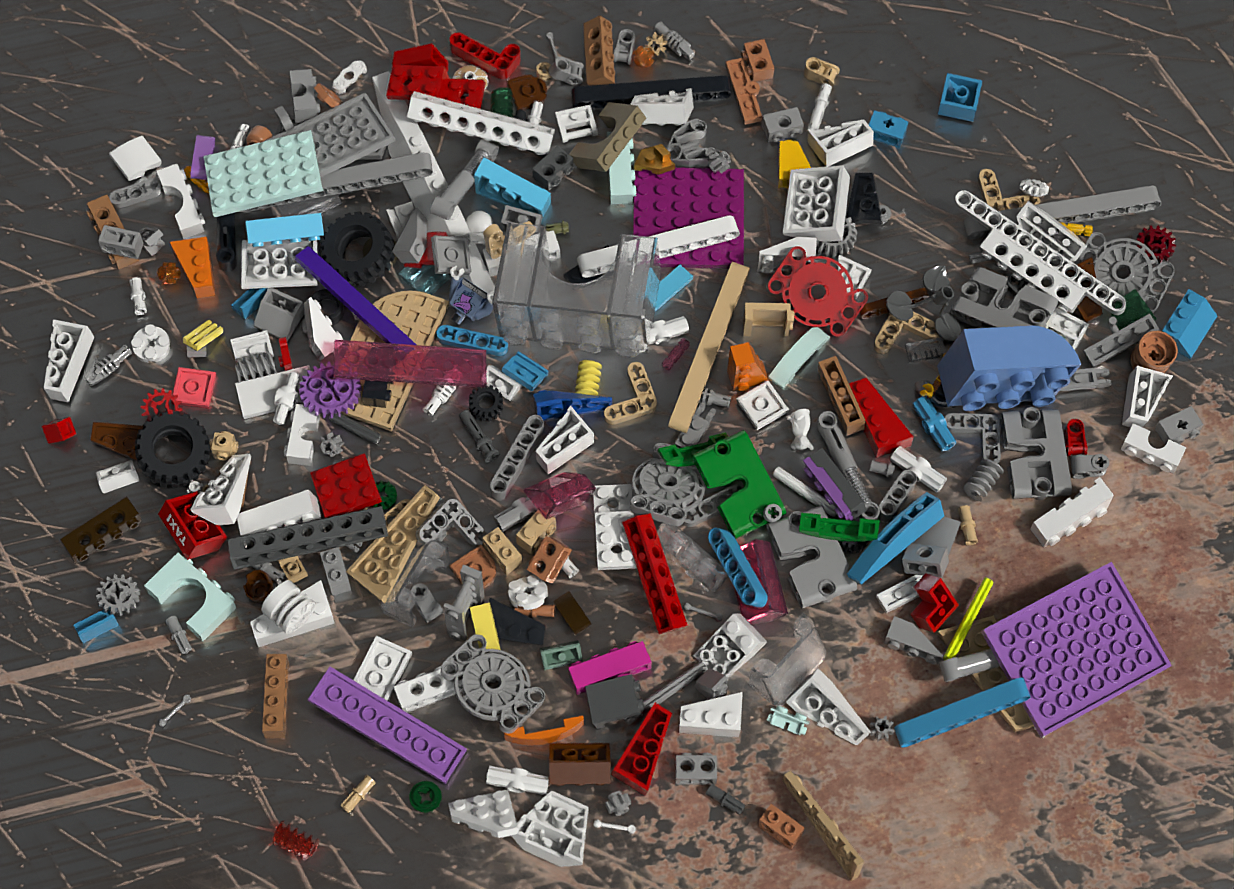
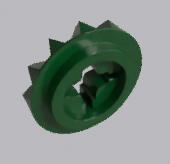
M380 480L376 482L378 492L381 493L385 489L386 496L381 497V503L371 507L377 508L382 506L383 510L388 509L396 502V488L389 481L384 482Z
M431 781L418 782L410 791V804L416 811L422 813L433 812L441 803V790ZM430 792L429 798L431 801L425 800L421 802L422 797L420 794L426 795Z

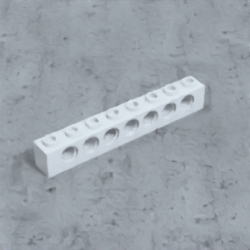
M415 91L411 97L407 117L415 122H427L433 127L441 126L452 132H464L467 136H479L485 141L494 140L504 146L512 145L516 146L519 150L534 151L538 155H547L549 153L555 132L553 128ZM424 108L431 109L432 113H426ZM441 113H447L450 118H444ZM464 117L467 123H462L459 118ZM482 122L485 125V127L480 128L477 126L476 123ZM494 127H500L503 132H496ZM512 132H518L520 137H514ZM534 136L538 139V141L533 142L529 139V137Z

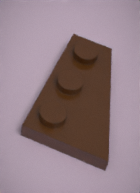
M1092 257L1077 264L1078 267L1096 278ZM1068 270L1065 274L1068 277H1073L1076 272ZM1084 280L1081 282V286L1088 288L1091 286V282ZM1087 296L1077 306L1086 323L1103 315L1102 307Z
M93 422L90 440L92 443L137 461L135 440H137L139 429H143V426Z

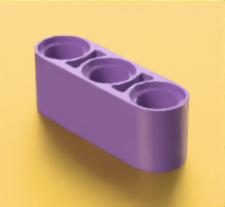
M196 136L191 178L207 180L204 156L214 154L215 137Z

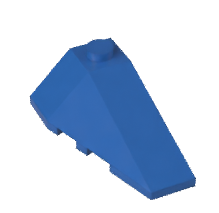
M541 390L533 394V403L536 415L542 417L543 421L563 418L570 406L578 415L605 410L608 406L612 405V397Z

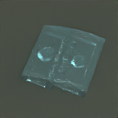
M423 264L422 268L405 267L398 273L415 291L430 295L452 277L451 274L435 273L434 265Z

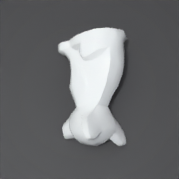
M799 409L786 417L788 421H791L792 432L795 436L791 444L792 450L814 449L806 437L810 427L809 409Z

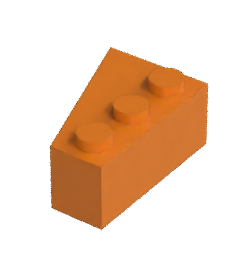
M207 237L171 241L170 245L173 254L178 260L196 298L216 296L210 246Z
M749 342L730 346L727 373L733 391H744L749 387L769 381L763 362L755 354Z

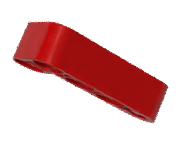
M459 32L453 33L449 38L450 51L453 55L474 66L480 67L500 80L508 79L520 64V48L516 44H508L499 54Z

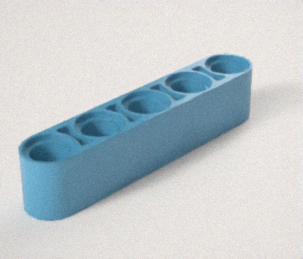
M712 528L708 534L709 543L741 600L746 605L758 608L764 607L768 600L767 593L734 535L724 529Z

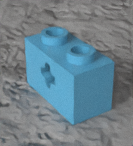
M874 110L869 123L870 128L874 131L873 140L900 148L909 121Z

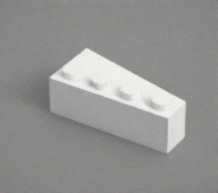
M53 319V334H51L50 339L51 349L48 353L49 364L46 368L44 390L53 400L69 402L93 342L94 335L88 326Z
M309 490L244 511L237 516L241 536L325 519L319 499Z

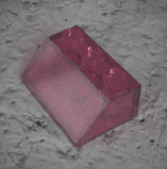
M564 472L529 486L523 491L543 516L549 519L587 503L596 487L585 474Z

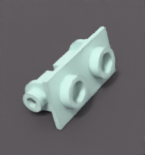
M779 705L776 708H771L774 714L770 713L767 719L771 725L784 729L785 723L788 722L790 723L788 731L798 735H805L807 727H804V725L810 723V721L806 720L807 716L800 713L792 715L787 713V708Z

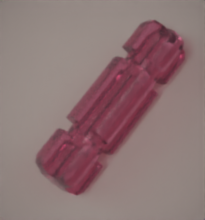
M682 338L678 345L668 354V357L663 360L662 367L670 370L674 366L673 364L684 354V351L688 349L690 342Z

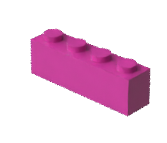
M634 641L622 649H611L608 654L602 656L600 654L594 655L585 662L577 661L571 667H568V674L576 695L586 692L585 686L651 669L652 662L644 642Z

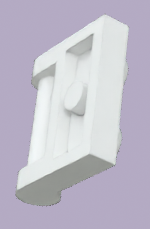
M590 105L555 112L562 143L568 142L570 139L598 135ZM590 125V128L566 132L567 129Z

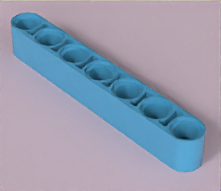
M1016 678L898 724L894 727L900 747H908L1027 701L1031 696L1024 678Z

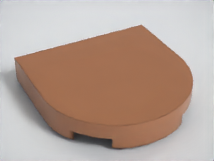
M482 544L449 565V568L460 583V571L463 565L482 572L484 588L488 587L496 576L495 562Z

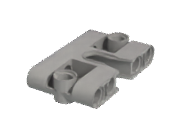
M977 267L969 281L962 285V293L957 298L950 313L957 320L977 328L1034 325L1046 328V323L1058 305V300L1052 295L1025 285L1013 297L1008 307L1001 308L1008 289V285H1006L1008 278L985 268Z
M1028 407L1024 411L1001 412L1000 425L1004 449L1020 452L1034 451L1039 454V456H1027L1010 461L1007 471L1012 499L1034 498L1036 500H1044L1046 497L1070 496L1072 485L1059 409L1037 410L1034 407ZM1026 417H1031L1033 421L1028 420ZM1037 487H1042L1045 491H1041Z
M822 506L802 512L821 514V518H828ZM794 511L788 517L766 524L767 532L779 560L800 558L809 554L816 557L789 572L788 581L802 609L819 602L828 603L834 597L857 590L856 581L847 575L850 567L838 540L814 537L799 532L800 525H795L792 521L800 522V511ZM822 589H829L831 593H824Z

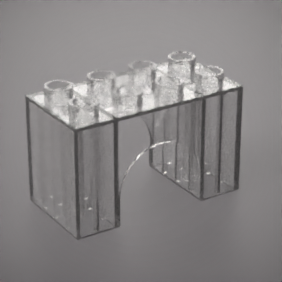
M507 222L492 300L500 337H503L507 343L512 345H523L526 343V340L541 342L544 347L549 349H561L563 344L578 346L581 351L586 353H598L602 348L616 350V353L620 356L630 358L636 357L638 353H648L661 277L658 238L620 234L616 258L611 268L596 280L575 284L559 280L550 273L551 259L545 226Z

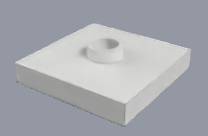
M769 381L736 398V402L756 430L789 412L788 407Z

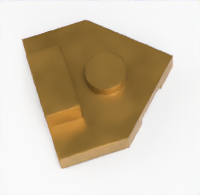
M662 144L640 151L634 164V170L642 171V169L652 171L653 174H662L674 170L675 164L671 160V153Z

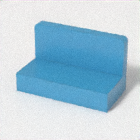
M269 288L248 289L231 305L232 309L242 318L247 319L259 308Z
M104 609L74 624L82 643L119 626L115 616L111 615V611L109 610L105 613Z

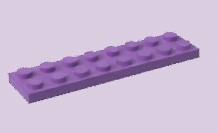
M332 667L328 668L308 698V702L445 785L467 751V748Z

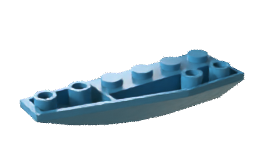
M926 492L893 517L878 534V539L873 540L847 573L848 577L859 584H863L944 517V512L940 499Z

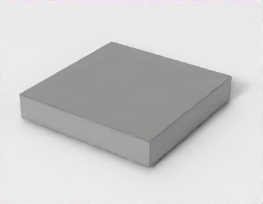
M431 237L435 273L450 274V270L454 266H457V273L462 268L464 269V275L472 273L467 237Z

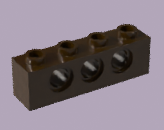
M125 497L62 537L60 541L76 564L88 559L90 554L95 551L102 550L112 540L119 539L129 529H135L142 522V519L128 497ZM120 518L123 519L122 522H120V523H115V521H116L117 519H120ZM106 529L105 533L98 534L100 530ZM84 540H90L88 544L82 545Z

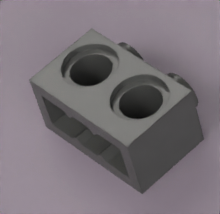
M556 146L532 168V177L549 191L553 186L556 187L565 175H569L572 172L573 158L559 146Z

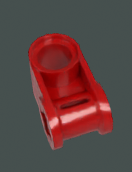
M1071 419L1064 430L1067 457L1078 454L1087 455L1084 424L1079 419ZM1070 428H1075L1078 432H1072Z

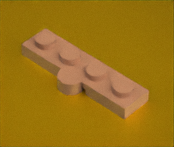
M743 58L726 61L725 65L744 125L762 121L761 111L756 99L760 90L759 84L755 81H750Z

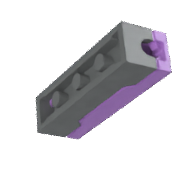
M823 448L803 460L806 475L809 478H814V485L819 492L823 490L825 493L824 498L829 505L833 504L836 507L834 511L840 519L844 518L845 520L852 521L867 511L864 501Z

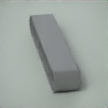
M532 415L527 419L490 483L493 499L501 501L508 496L542 437L544 422L539 415ZM536 424L540 427L534 429L531 426ZM524 440L531 441L529 444L522 443ZM517 455L522 457L519 460L513 459ZM506 471H511V472H512V474H511V475H508V476L505 475L504 473H505ZM497 487L504 488L502 491L494 490Z

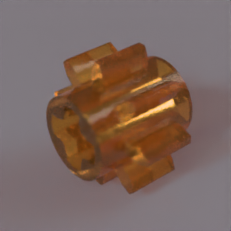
M641 45L633 52L635 55L633 61L640 68L643 66L648 68L655 62L653 59L655 54L648 46L643 48Z
M163 262V266H160L157 271L158 278L163 280L162 284H176V281L181 276L179 267H175V262Z

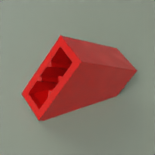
M432 43L394 51L392 66H445L448 73V60Z

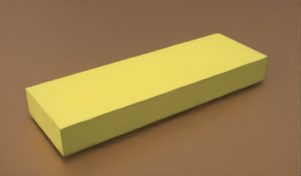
M490 603L470 607L475 633L482 635L486 639V649L501 650ZM478 641L479 648H481L483 645Z

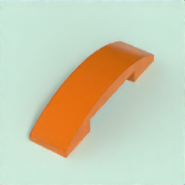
M582 715L563 719L564 727L525 734L524 727H518L513 733H504V738L506 741L520 745H544L557 742L569 737L583 727L584 717Z

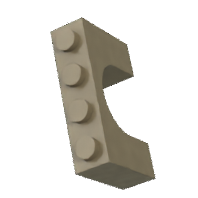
M608 102L599 114V117L608 128H613L614 130L601 142L595 144L578 142L569 155L573 158V163L577 168L607 172L646 120L645 115L636 105Z

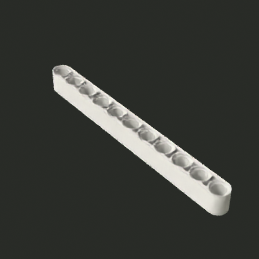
M962 190L957 193L955 197L956 205L965 214L990 231L994 229L1085 291V296L1110 313L1120 315L1125 311L1126 301L1120 294L970 192ZM963 197H967L969 199V202L966 204H961L959 200ZM981 207L984 209V212L982 214H975V209ZM992 218L1000 220L996 225L990 224L989 221ZM1007 228L1015 230L1012 235L1004 233ZM1026 238L1030 243L1023 246L1019 243L1020 240ZM1037 249H1043L1045 251V254L1042 256H1037L1035 254V251ZM1057 259L1061 263L1059 266L1054 267L1050 262ZM1068 270L1076 272L1073 277H1068L1065 273ZM1088 280L1091 282V286L1084 288L1081 286V282ZM1098 291H1105L1107 296L1105 298H1098L1096 294ZM1119 301L1122 303V307L1115 309L1112 307V303Z

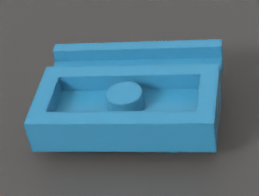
M519 351L502 367L504 374L530 391H533L548 376L549 372Z

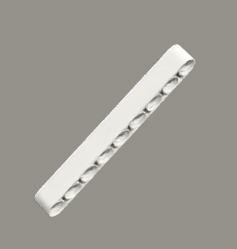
M725 216L584 253L578 256L576 260L582 277L588 278L737 238L740 232L734 217Z

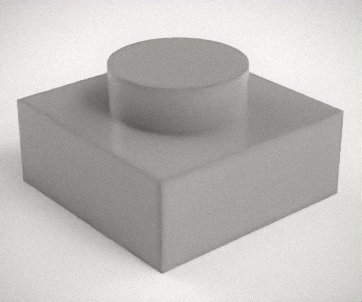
M186 345L187 357H206V345L198 351Z

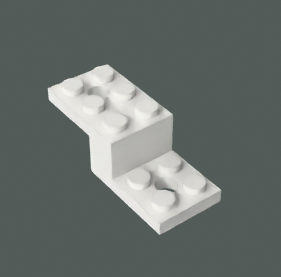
M632 484L593 486L598 570L637 568L622 523L634 517V513L630 510ZM615 500L619 505L616 508H611L608 506V502ZM616 545L622 548V551L617 554L611 551V548Z

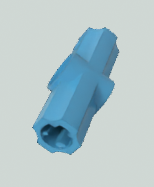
M927 396L918 398L912 406L922 420L923 429L928 435L933 437L941 451L951 449L956 445V440L947 428L944 416L940 412L937 413Z

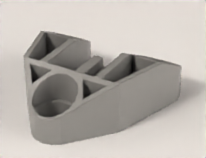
M690 120L674 132L667 150L678 156L675 159H671L675 167L710 168L708 164L709 156L717 149L699 147V143L696 140L705 137L707 126L702 120ZM695 127H702L703 131L696 130Z

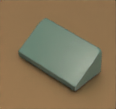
M578 640L540 648L544 670L572 665L577 661L583 662Z

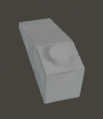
M414 208L392 251L402 263H419L426 250L427 219L418 208Z

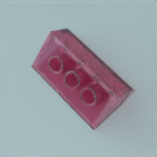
M754 539L741 546L740 548L768 596L766 605L758 608L744 604L736 591L741 615L752 626L773 622L787 615L788 611L770 542Z

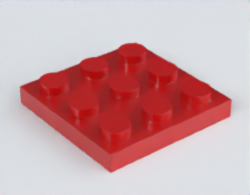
M365 453L310 472L325 519L356 512L382 502Z

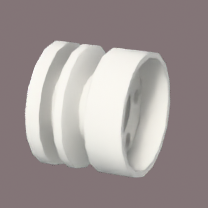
M290 580L279 584L268 595L261 608L262 612L270 620H277V626L282 628L286 634H291L298 630L309 619L316 606L315 602L309 599L306 594H300V588Z

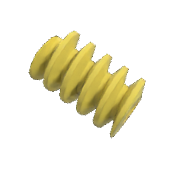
M591 360L579 362L575 393L598 396L596 390L599 389V376H601L599 370L602 369V365Z

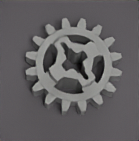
M114 574V579L106 577V583L100 582L101 588L96 589V599L99 601V607L103 608L105 613L110 610L111 615L119 612V615L122 616V611L130 613V607L136 608L135 602L140 601L138 596L140 591L137 583H132L131 577L126 580L124 574L120 578ZM117 591H119V594H120V595H119V599H117V596H116V595H117Z

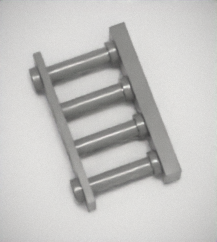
M463 565L460 571L462 587L453 605L445 603L443 606L447 634L452 639L458 641L460 639L466 641L467 639L465 623L471 613L470 607L481 605L485 601L482 572Z

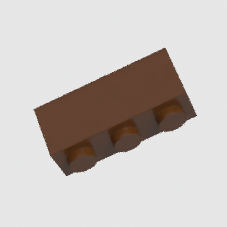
M549 743V784L557 786L565 784H575L578 786L585 784H611L610 743Z

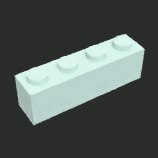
M631 138L609 168L611 204H633V197L636 196V185L632 186V181L635 180V170H631V165H634V154H630V149H633V138Z

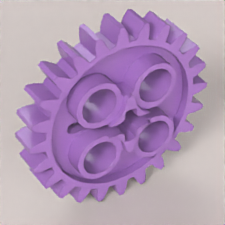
M328 361L327 366L320 363V368L313 366V372L307 370L308 376H302L303 382H300L299 389L300 399L304 407H308L309 412L315 410V416L322 413L323 418L327 414H330L331 418H333L334 414L341 417L342 411L348 414L347 408L354 409V404L359 403L358 398L361 397L362 391L360 378H357L356 372L352 373L351 367L346 369L345 364L339 367L338 362H335L334 366H331L330 361Z

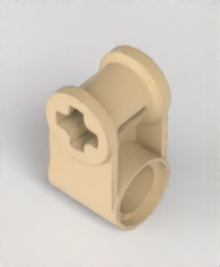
M811 57L806 61L804 76L808 80L819 84L826 83L833 87L834 79L839 74L840 69L834 64Z

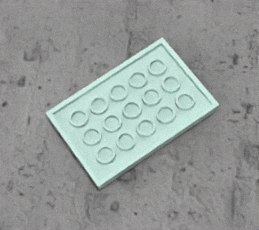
M311 130L204 156L214 217L323 191Z

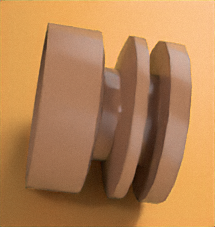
M1150 331L1146 333L1131 353V367L1133 370L1136 366L1165 373L1177 358L1178 349L1176 342L1165 332Z

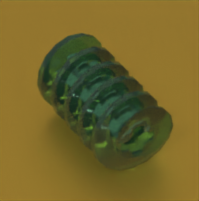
M497 88L491 92V112L513 118V93L511 89Z

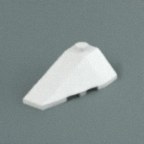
M818 668L786 701L797 713L807 716V718L817 722V725L822 728L826 727L834 731L837 736L856 746L870 734V730L837 687Z

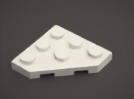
M508 789L448 803L452 822L457 824L460 822L466 823L471 829L480 832L484 830L491 832L492 836L497 838L519 834Z

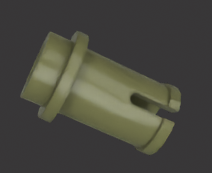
M564 220L560 223L546 224V231L548 232L554 230L555 234L564 233L566 235V233H569V224L564 222Z

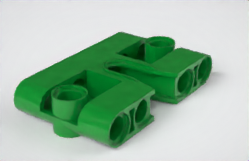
M741 430L692 455V459L707 489L724 486L735 480L743 482V489L732 494L717 507L728 530L734 535L735 539L770 523L763 517L764 509L770 504L778 505L782 510V516L787 514L785 506L745 430ZM723 446L726 449V454H720L717 451V447ZM771 508L772 510L768 511V514H771V518H774L777 513ZM754 514L761 517L760 524L754 523L752 519Z

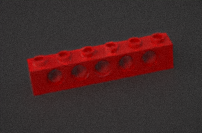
M651 513L638 515L623 521L622 523L658 633L664 634L688 626Z

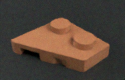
M318 83L314 87L318 93L316 95L318 99L323 103L326 102L331 108L343 103L335 92Z

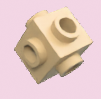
M227 431L214 433V438L210 439V450H212L214 459L229 460L237 453L238 441L235 440L234 434Z

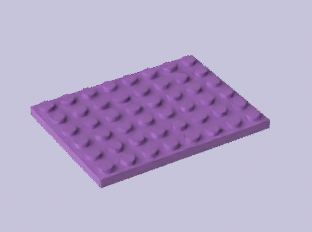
M1112 562L981 631L1008 680L1024 678L1031 698L1022 702V705L1041 738L1172 666Z

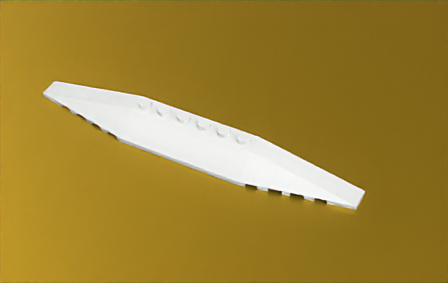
M387 71L372 77L381 117L396 140L388 145L391 159L417 153H429L431 155L433 173L430 176L402 181L414 207L418 208L427 219V232H446L448 236L466 237L467 233L471 232L458 205L455 207L449 220L430 213L434 199L437 196H441L448 187V184L419 125L407 117L409 107L405 100L387 98L386 93L391 76L390 72ZM476 244L468 245L472 273L469 275L463 274L460 278L464 277L486 293L496 290ZM501 300L495 301L496 305L494 308L502 306Z

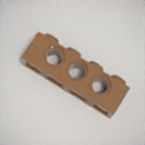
M600 15L583 23L586 77L589 86L615 84L612 25L610 21Z
M107 194L87 203L89 210L86 213L90 221H95L96 225L93 226L97 235H101L104 225L124 229ZM108 254L112 265L116 263L119 270L139 261V258L133 259Z
M834 356L818 362V373L846 436L864 430L865 418L837 357Z
M266 654L262 727L265 738H285L289 674L287 654Z

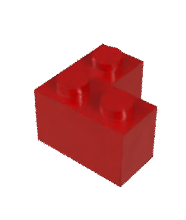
M925 573L914 586L922 602L910 615L919 628L935 633L959 604L940 577Z

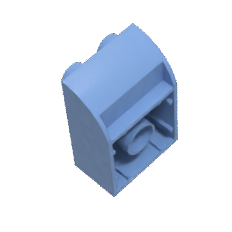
M1034 325L963 329L941 359L937 368L947 406L962 405L963 410L974 411L984 407L985 404L997 403L1001 409L1012 408L1025 401H1032L1036 407L1047 406L1056 400L1055 396L1061 388L1070 383L1071 376L1081 366V362L1073 347L1062 336L1050 329Z

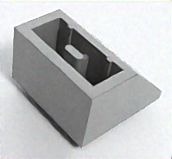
M269 288L260 303L254 327L262 331L267 330L268 334L277 338L286 337L288 341L305 313L303 301L274 288Z

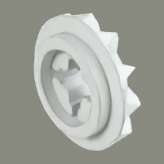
M1035 179L1022 180L1019 186L1025 194L1035 197L1044 196L1049 191L1046 183Z

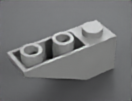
M894 616L884 644H887L893 650H903L909 656L924 658L930 664H939L942 661L943 654L913 623Z

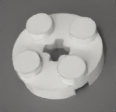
M151 324L140 329L131 341L135 356L142 362H159L170 351L168 334L162 328ZM154 341L155 346L147 347L148 342Z
M534 574L509 583V601L514 607L518 608V605L523 607L524 610L538 608L544 603V599L548 597L547 585Z

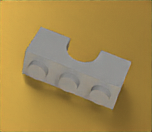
M311 69L290 71L292 96H298L293 97L295 123L305 122L320 113L319 102L316 103V100H318L316 95L318 93L314 90L316 76L312 77Z

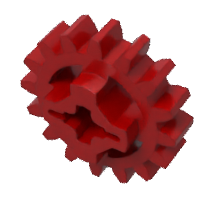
M164 388L159 393L157 389H154L153 395L148 392L149 399H143L146 405L141 406V409H145V412L141 415L147 416L146 421L150 422L149 406L154 409L155 415L158 416L159 410L156 407L157 405L161 406L165 400V408L168 414H173V410L170 409L168 404L170 399L175 405V411H183L182 408H178V405L182 403V401H176L178 395L172 396V390L165 393ZM157 396H164L161 401H153Z

